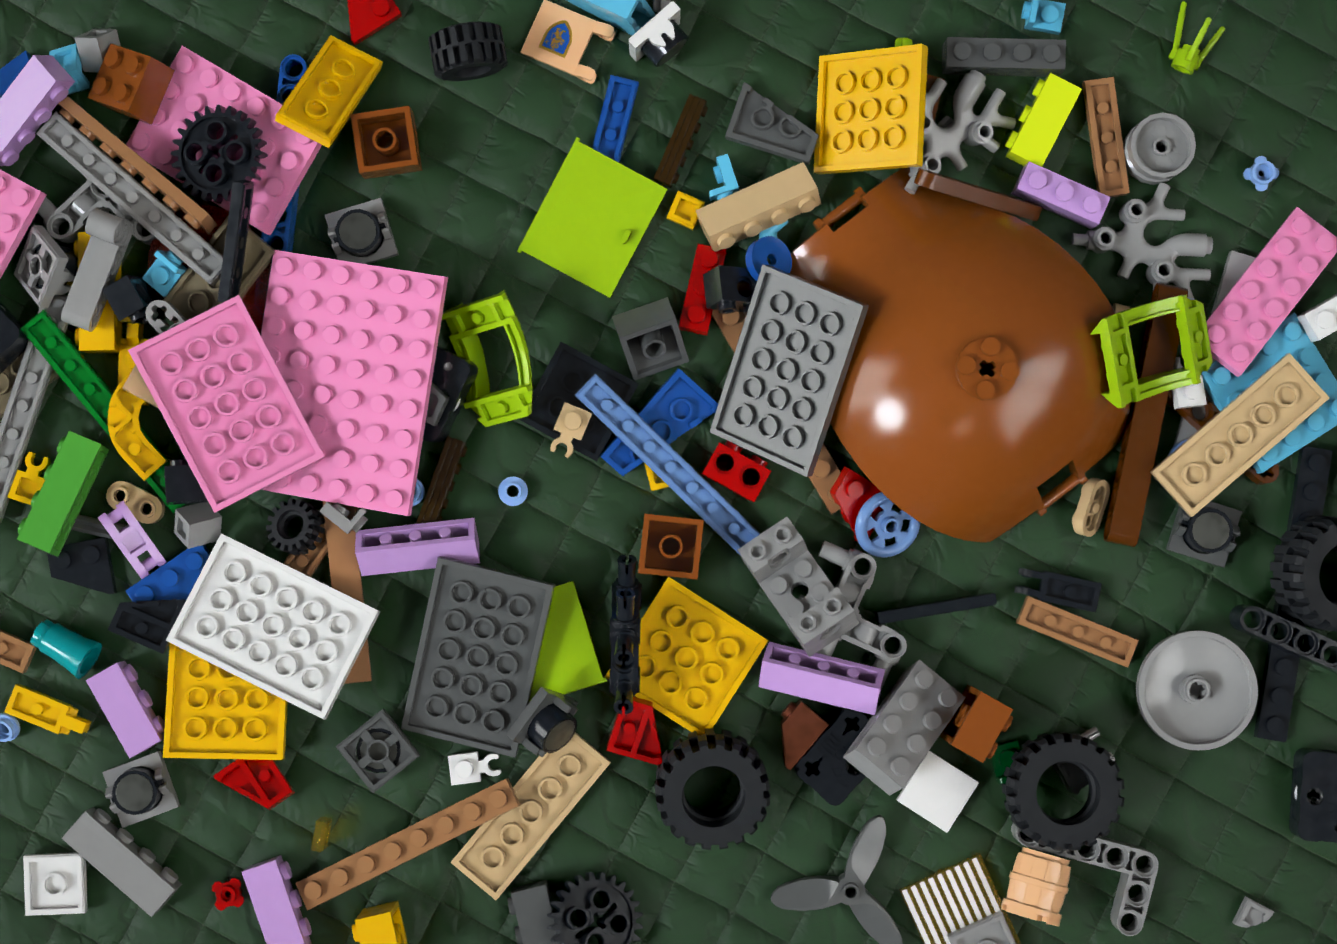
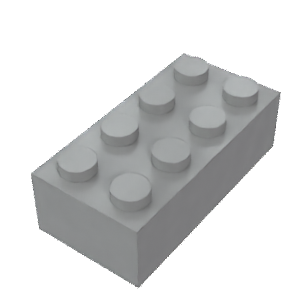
M919 659L905 669L877 708L875 715H872L843 758L890 796L904 788L966 697Z

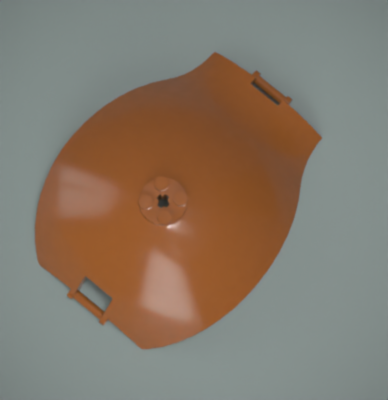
M910 167L900 168L867 193L859 186L853 191L854 194L829 214L822 219L817 218L813 221L817 231L791 252L792 268L790 274L869 305L830 422L841 443L855 463L889 500L917 521L954 538L974 542H991L1032 513L1036 512L1039 516H1043L1047 513L1046 509L1071 489L1078 484L1083 485L1087 482L1088 479L1085 476V472L1120 442L1130 414L1131 403L1126 404L1124 408H1117L1101 395V393L1109 390V385L1106 378L1100 334H1091L1101 319L1111 316L1115 312L1100 287L1080 263L1040 230L1000 210L923 186H919L915 194H910L904 189L911 178L908 175ZM862 204L865 206L863 210L834 232L830 229L832 225L858 205ZM980 363L989 365L991 369L989 371L991 373L990 376L988 374L980 375L979 370L982 368L979 365ZM1068 464L1071 475L1041 498L1037 487Z

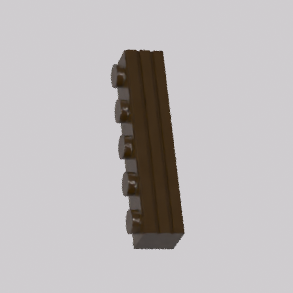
M689 94L655 174V182L669 188L672 187V184L676 185L680 176L678 170L680 167H684L687 157H684L686 151H690L694 141L692 137L694 133L698 134L700 130L701 116L705 117L709 107L706 106V100Z
M447 436L417 519V524L443 520L441 513L443 509H447L449 499H447L448 494L453 492L456 482L453 480L455 474L459 475L462 467L459 464L462 457L465 458L468 451L466 442Z

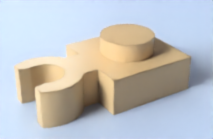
M564 402L553 429L560 432L561 435L551 443L550 451L555 452L559 444H566L567 452L565 457L570 458L574 450L572 440L575 438L582 441L592 413Z

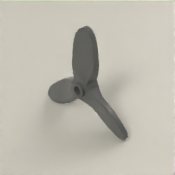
M873 816L862 827L849 852L845 871L839 877L816 875L786 882L779 885L772 892L771 902L781 909L796 911L824 909L843 903L850 906L862 927L879 944H903L901 933L892 916L865 888V884L875 868L883 849L886 837V824L883 816Z

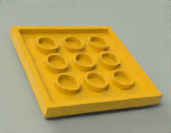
M915 44L819 56L815 132L819 135L814 152V173L832 174L922 167L928 46Z
M668 576L641 619L639 645L640 692L636 693L635 696L651 701L654 709L690 732L696 731L697 735L705 734V729L714 727L767 644L768 639ZM610 669L605 675L607 679L610 678Z
M170 643L163 758L285 760L288 701Z

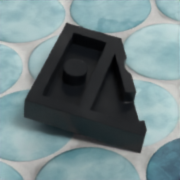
M104 537L66 544L63 546L58 557L47 553L52 578L107 594L117 593L108 538Z
M186 599L120 602L108 630L164 654L170 644L166 639Z

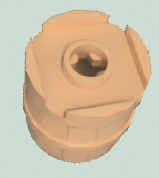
M1023 847L1022 852H1018L1012 872L1010 871L1007 898H1003L1001 910L1032 920L1044 921L1046 924L1059 927L1062 915L1059 913L1063 906L1065 895L1069 891L1070 860Z

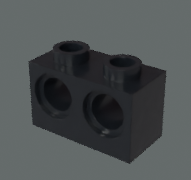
M126 275L102 289L115 315L121 322L150 324L146 319V307L154 300H162L159 293L140 276ZM157 308L156 311H157L158 314H159V313L162 312L163 310H161L160 308Z

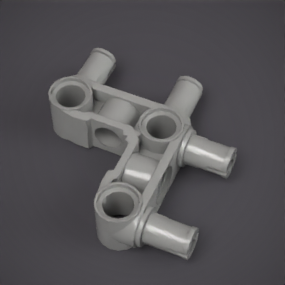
M120 162L118 165H119L124 171H126V170L120 165V164L122 163V162ZM85 177L87 179L86 182L60 207L57 208L45 197L37 212L42 217L44 227L49 234L67 244L78 240V232H85L87 218L94 208L105 212L110 211L116 216L133 223L132 235L143 243L156 245L160 242L152 234L144 237L142 235L143 226L109 196L102 194V190L87 177ZM165 202L163 203V204H164L168 209H170L175 215H177L179 212L182 211V210L179 208V209L175 212V211H173ZM68 221L70 225L69 231L64 235H60V225Z
M824 541L818 556L841 567L842 573L835 588L838 587L851 605L859 624L817 653L832 656L838 641H842V639L875 653L874 657L877 658L873 667L885 669L883 688L892 665L896 666L901 656L906 652L907 643L905 638L892 628L883 624H873L862 619L861 614H859V604L866 589H870L877 568L876 561L869 554L855 548H850L848 551ZM860 558H865L870 566L868 572L864 575L856 573L854 568L855 562ZM800 595L798 599L804 598L805 596ZM889 637H896L899 640V648L893 653H888L885 650L884 644Z

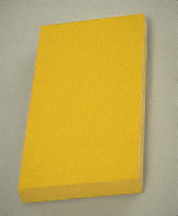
M330 35L277 112L275 121L330 148L351 116L350 114L353 113L381 70L383 61Z

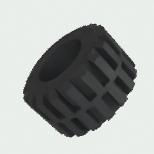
M466 22L455 24L435 32L428 38L434 75L442 80L467 81L479 79L499 72L508 64L502 28L494 23Z

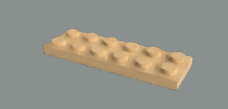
M1287 353L1150 471V473L1188 516L1193 517L1330 398L1290 353Z
M575 732L572 739L560 750L554 753H546L544 757L539 755L513 786L521 806L482 824L450 863L494 900H497L604 772L611 761Z

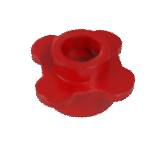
M232 878L223 883L216 881L212 885V891L216 895L215 907L218 910L222 911L229 906L240 907L243 905L244 897L242 896L241 881L238 878ZM227 891L231 893L230 897L225 895Z

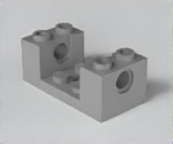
M785 517L738 549L744 564L809 657L859 624L855 611L838 587L834 588L808 551L804 539L788 517ZM796 586H807L809 588L807 596L801 599L795 598L792 592Z

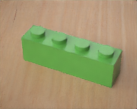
M69 431L67 436H64L57 446L58 454L54 463H51L44 473L45 482L41 490H38L31 500L32 509L28 517H25L18 527L19 536L17 540L58 557L109 449L98 442Z

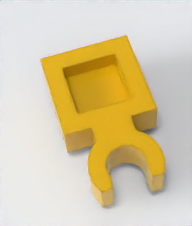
M28 452L25 457L27 470L24 472L17 469L7 498L31 505L34 494L41 490L45 482L44 478L40 476L50 465V458L44 456L42 464L35 466L33 460L36 453Z

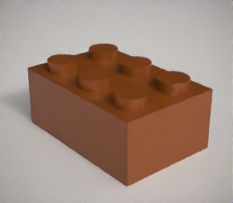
M967 684L962 692V695L966 698L948 722L940 737L955 748L984 763L986 758L990 759L994 755L998 747V743L995 741L1000 732H1006L1011 725L1013 716L1010 714L1013 709Z

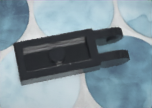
M1019 568L1018 574L1022 577H1033L1041 580L1038 590L1020 585L1015 586L1014 592L1037 597V600L1096 613L1102 587L1101 583L1048 571L1038 572Z

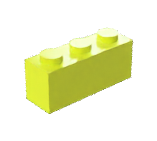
M1052 73L1045 80L1040 78L1032 92V95L1036 96L1031 106L1026 104L1018 119L1023 122L1019 131L1013 130L1005 144V147L1009 148L1005 157L1022 166H1025L1030 161L1042 167L1082 89Z

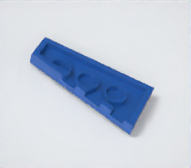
M677 368L637 414L664 441L671 444L679 436L700 424L713 413H716L718 403L681 369ZM618 437L600 455L621 476H624L643 463Z

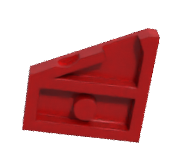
M347 0L351 40L355 46L403 16L393 0Z
M845 466L830 490L834 502L840 506L841 515L845 522L849 523L854 534L856 518L861 507L869 498L881 492L873 483ZM878 506L870 516L874 519L883 509ZM874 528L867 531L869 537L873 532Z
M633 697V710L629 714H625V707H622V714L617 713L606 751L655 765L662 764L661 747L653 703L651 701Z
M237 759L213 775L215 780L269 810L295 793L274 760Z

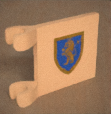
M543 0L520 53L573 75L586 83L593 84L597 77L595 70L581 65L580 61L593 34L611 42L616 32L614 27L609 24L593 20L548 0Z

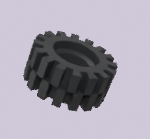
M291 498L288 499V503L285 501L279 503L281 509L277 507L272 509L275 516H268L267 519L272 522V525H266V531L271 532L267 536L269 540L273 541L272 545L293 555H300V553L305 555L309 553L308 549L314 550L317 548L314 544L315 541L321 543L322 538L318 537L319 533L325 534V528L320 527L321 524H325V520L319 517L322 513L315 506L302 500ZM301 516L303 519L302 531L297 537L291 538L288 533L289 525L295 517Z

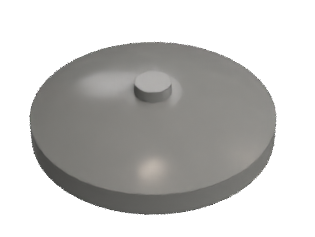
M1191 630L1170 635L1150 650L1138 672L1136 697L1145 722L1160 738L1184 749L1210 750L1229 743L1247 727L1257 705L1258 684L1250 660L1235 643L1219 634Z

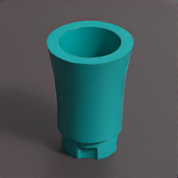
M48 619L36 627L30 643L39 648L40 652L62 665L77 679H81L90 671L102 649L101 643L85 638L59 623L54 624Z

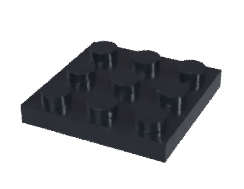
M560 342L533 392L532 414L519 418V420L556 439L560 437L561 433L553 429L564 402L592 413L582 441L573 438L572 444L574 450L597 462L613 432L575 394L594 374H597L628 405L639 383Z

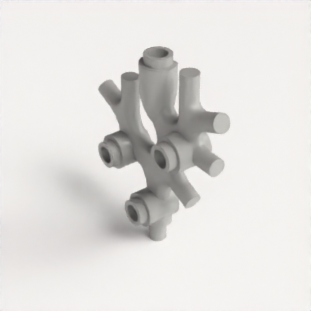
M971 70L962 78L953 97L954 120L948 128L938 127L932 115L934 105L947 83L943 79L937 78L929 92L926 93L922 167H910L908 175L911 178L904 188L908 193L915 194L920 186L914 183L918 169L922 168L939 173L941 170L940 159L948 157L957 171L966 168L968 165L960 151L962 141L969 146L982 145L990 152L995 153L999 149L1000 143L992 138V126L1014 129L1016 119L998 113V107L1006 95L1001 89H995L980 115L973 113V106L986 86V77L982 73Z
M1159 183L1153 198L1145 204L1140 199H1132L1120 208L1119 218L1125 224L1121 231L1115 233L1109 227H1101L1096 231L1088 230L1086 234H1072V245L1086 246L1087 250H1092L1095 253H1105L1108 250L1120 253L1123 257V262L1117 276L1122 279L1128 280L1132 269L1137 264L1144 263L1148 265L1146 278L1153 284V290L1157 283L1167 284L1172 282L1177 287L1187 288L1188 299L1195 300L1190 288V282L1192 280L1209 281L1211 278L1210 269L1180 268L1175 264V259L1178 256L1205 257L1206 254H1211L1213 239L1212 237H1207V234H1178L1158 246L1150 245L1144 238L1145 227L1154 220L1184 221L1185 209H1169L1165 207L1164 201L1171 188L1165 183ZM1132 207L1138 210V215L1132 213ZM1101 235L1107 237V244L1101 241ZM1159 267L1165 270L1164 276L1159 273Z

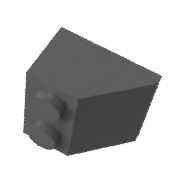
M668 297L612 316L634 381L689 362L679 326Z

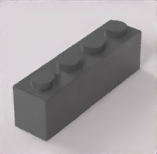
M947 37L942 45V74L965 75L971 70H976L988 76L1047 77L1052 73L1059 77L1066 67V40Z
M548 880L513 888L511 897H508L507 901L510 914H516L518 926L514 927L517 943L560 944V942L550 941L556 935V931L547 929L549 925L555 923V919L547 917V914L555 913L554 907L550 904L552 897Z

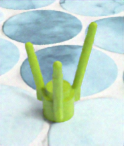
M1183 1L1181 2L1173 48L1168 58L1173 60L1171 67L1175 70L1192 75L1194 70H1199L1202 61L1225 31V27L1221 26L1199 54L1200 50L1198 47L1212 21L1210 17H1207L1193 45L1184 44L1182 48H1179L1187 3Z

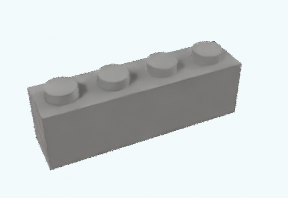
M94 807L86 810L62 839L148 915L154 916L181 887L182 884L177 880V874L170 868H163L155 861L156 856L150 850L144 847L140 848L135 844L133 836L123 828L118 829L111 823V817L100 808L95 809Z

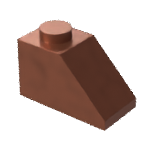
M800 699L796 704L791 701L781 713L784 717L781 720L783 759L785 767L789 770L795 766L829 726L825 720Z

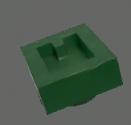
M1017 740L998 744L994 755L990 758L995 779L1000 785L1006 784L1007 776L1004 775L1006 766L1010 768L1013 762L1011 759L1015 751L1020 752Z

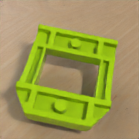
M505 290L463 305L461 303L443 312L442 320H446L452 333L449 338L456 354L472 361L478 368L477 377L466 396V402L463 404L465 409L471 408L480 416L477 420L485 427L527 417L532 414V371L528 346L521 324ZM504 326L515 356L519 385L490 393L484 352L477 334Z
M1187 294L1146 303L1101 319L1091 332V334H1100L1106 378L1109 385V390L1101 393V395L1117 408H1124L1126 404L1138 402L1165 391L1201 383V373L1208 371L1213 363L1204 305L1198 300L1188 299ZM1176 312V325L1179 330L1181 355L1185 367L1137 379L1129 326Z

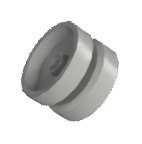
M1162 112L1148 116L1132 128L1123 141L1126 169L1132 177L1141 183L1156 185L1169 181L1185 170L1193 160L1196 149L1194 132L1187 122L1177 115Z

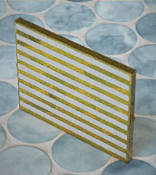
M980 853L943 870L939 869L936 873L899 889L923 944H951L947 934L1000 911L1002 900ZM1001 910L1016 944H1021L1007 912Z

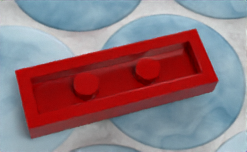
M697 245L679 322V330L708 335L713 309L706 308L703 274L718 265H724L726 249L714 252L711 246Z

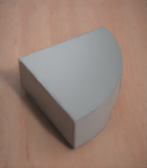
M1245 896L1232 923L1245 928L1256 926L1268 921L1274 911Z

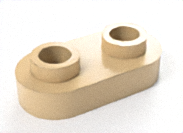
M1090 478L1082 486L1080 500L1072 517L1075 533L1091 537L1098 531L1110 495V487L1106 480Z
M117 481L110 485L107 490L106 499L113 509H116L115 505L121 502L117 499V493L120 490L124 491L125 499L123 501L137 521L141 523L153 524L164 516L165 505L162 499L130 482ZM147 503L152 507V511L148 515L143 512V507Z

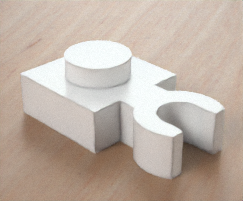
M1180 357L1175 358L1173 370L1183 368L1180 363ZM1200 375L1201 383L1172 389L1174 409L1207 405L1202 375Z
M478 751L448 755L451 786L481 782V773H486L489 776L500 775L501 769L494 770L489 767V761L498 759L500 755L493 752L484 759H479Z

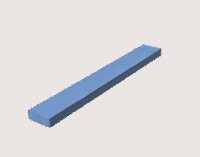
M594 374L575 394L588 409L738 554L739 548L760 535L736 509L597 374Z

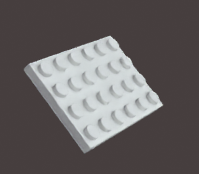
M221 533L166 641L326 720L381 611Z

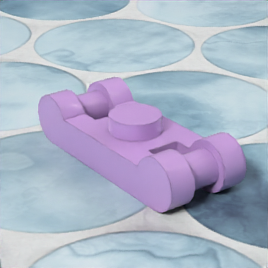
M121 501L115 505L117 507L109 514L103 513L97 518L140 578L143 579L149 575L148 571L157 565L161 567L167 562L125 502ZM124 518L128 525L118 531L114 524ZM148 551L151 556L140 562L137 557Z

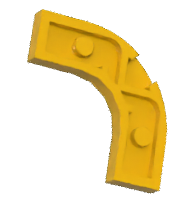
M129 373L119 383L111 397L108 409V431L112 443L120 456L143 481H146L167 461L150 444L140 430L139 415L146 401L123 390L122 387L129 377Z

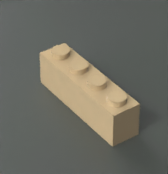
M804 162L706 205L696 210V214L712 250L717 252L721 249L730 248L734 243L743 239L754 237L761 231L774 225L783 224L796 215L809 212L816 206L821 205L818 187Z

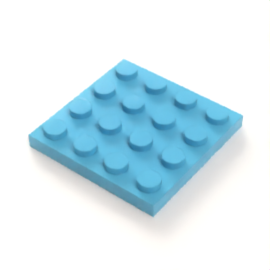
M1295 312L1285 318L1239 377H1236L1217 361L1211 364L1208 371L1201 373L1204 388L1215 406L1221 411L1283 356L1290 353L1329 396L1330 399L1252 465L1258 474L1265 472L1337 426V380L1314 343H1311Z

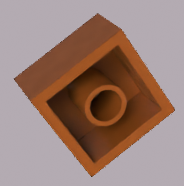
M110 43L87 98L111 111L152 125L175 70L151 56Z
M410 106L350 114L359 174L364 179L422 171L415 117Z
M644 513L638 573L698 580L704 520Z

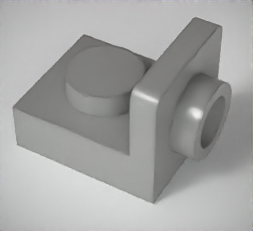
M326 502L319 511L347 534L351 530L357 533L368 520L364 516L368 510L363 507L352 520L349 519L347 516L350 511L338 502L333 505L330 502Z

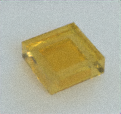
M320 817L316 821L311 851L322 852L328 847L332 825L331 818Z

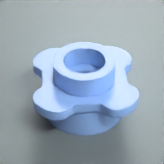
M1258 156L1255 158L1254 164L1244 170L1243 176L1246 180H1250L1255 184L1257 191H1265L1268 188V184L1273 179L1278 178L1279 170L1271 162L1267 161L1266 157ZM1259 171H1262L1264 175L1259 176Z

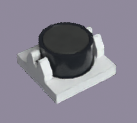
M671 1L629 38V54L636 62L646 55L656 67H660L677 54L687 43L689 37L679 27L681 9L674 1Z

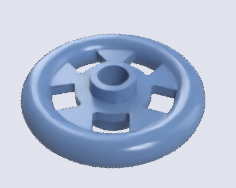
M882 492L873 495L861 507L855 522V534L863 550L870 555L887 558L902 553L913 543L918 535L921 522L903 510L900 513L891 510L894 503ZM880 506L883 510L873 519L870 515ZM904 519L909 520L907 531H901ZM892 521L890 527L886 529L887 524ZM874 528L878 536L870 540L867 531ZM895 537L896 543L885 546V539Z

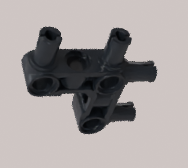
M625 554L620 555L617 559L618 578L612 583V617H610L609 637L611 644L609 693H613L615 696L614 710L619 714H622L623 706L625 707V714L632 712L633 697L636 693L640 692L639 645L642 583L636 578V557L629 555V562L626 565Z

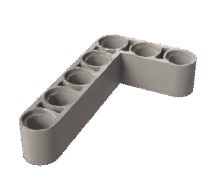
M1014 823L1012 824L1011 832L1013 837L1026 847L1121 872L1110 920L1114 927L1126 936L1137 935L1142 930L1159 865L1157 857L1143 847L1103 836L1096 838L1097 843L1090 846L1089 851L1084 854H1080L1078 850H1054L1037 843L1031 838H1021V829L1015 826ZM1112 848H1118V858L1114 861H1108V851ZM1146 855L1148 858L1147 865L1142 869H1137V859L1140 856ZM1139 884V894L1136 897L1129 898L1128 891L1130 887ZM1131 913L1133 915L1131 924L1121 926L1122 917L1125 914Z

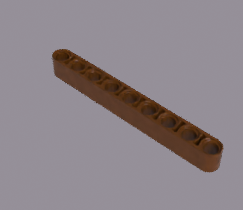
M1157 283L1152 293L1151 302L1186 294L1188 298V289ZM1176 312L1147 320L1136 371L1137 379L1173 370L1180 339L1179 330L1176 325ZM1169 391L1153 395L1138 402H1131L1130 414L1124 430L1104 528L1105 542L1135 547L1138 542L1152 476L1150 471L1153 470Z

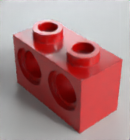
M726 441L725 445L719 442L702 475L749 501L755 502L771 473V470L766 468L768 462L755 455H752L751 459L740 454L742 448L730 441ZM726 454L732 458L733 467L731 470L721 471L717 467L716 460L720 455ZM746 469L757 471L759 475L757 484L749 486L744 483L742 475Z

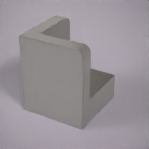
M92 29L74 37L84 72L99 71L110 43L121 47L116 29Z
M209 502L177 508L175 511L174 533L188 549L216 542L221 534L222 516L219 512L214 513Z

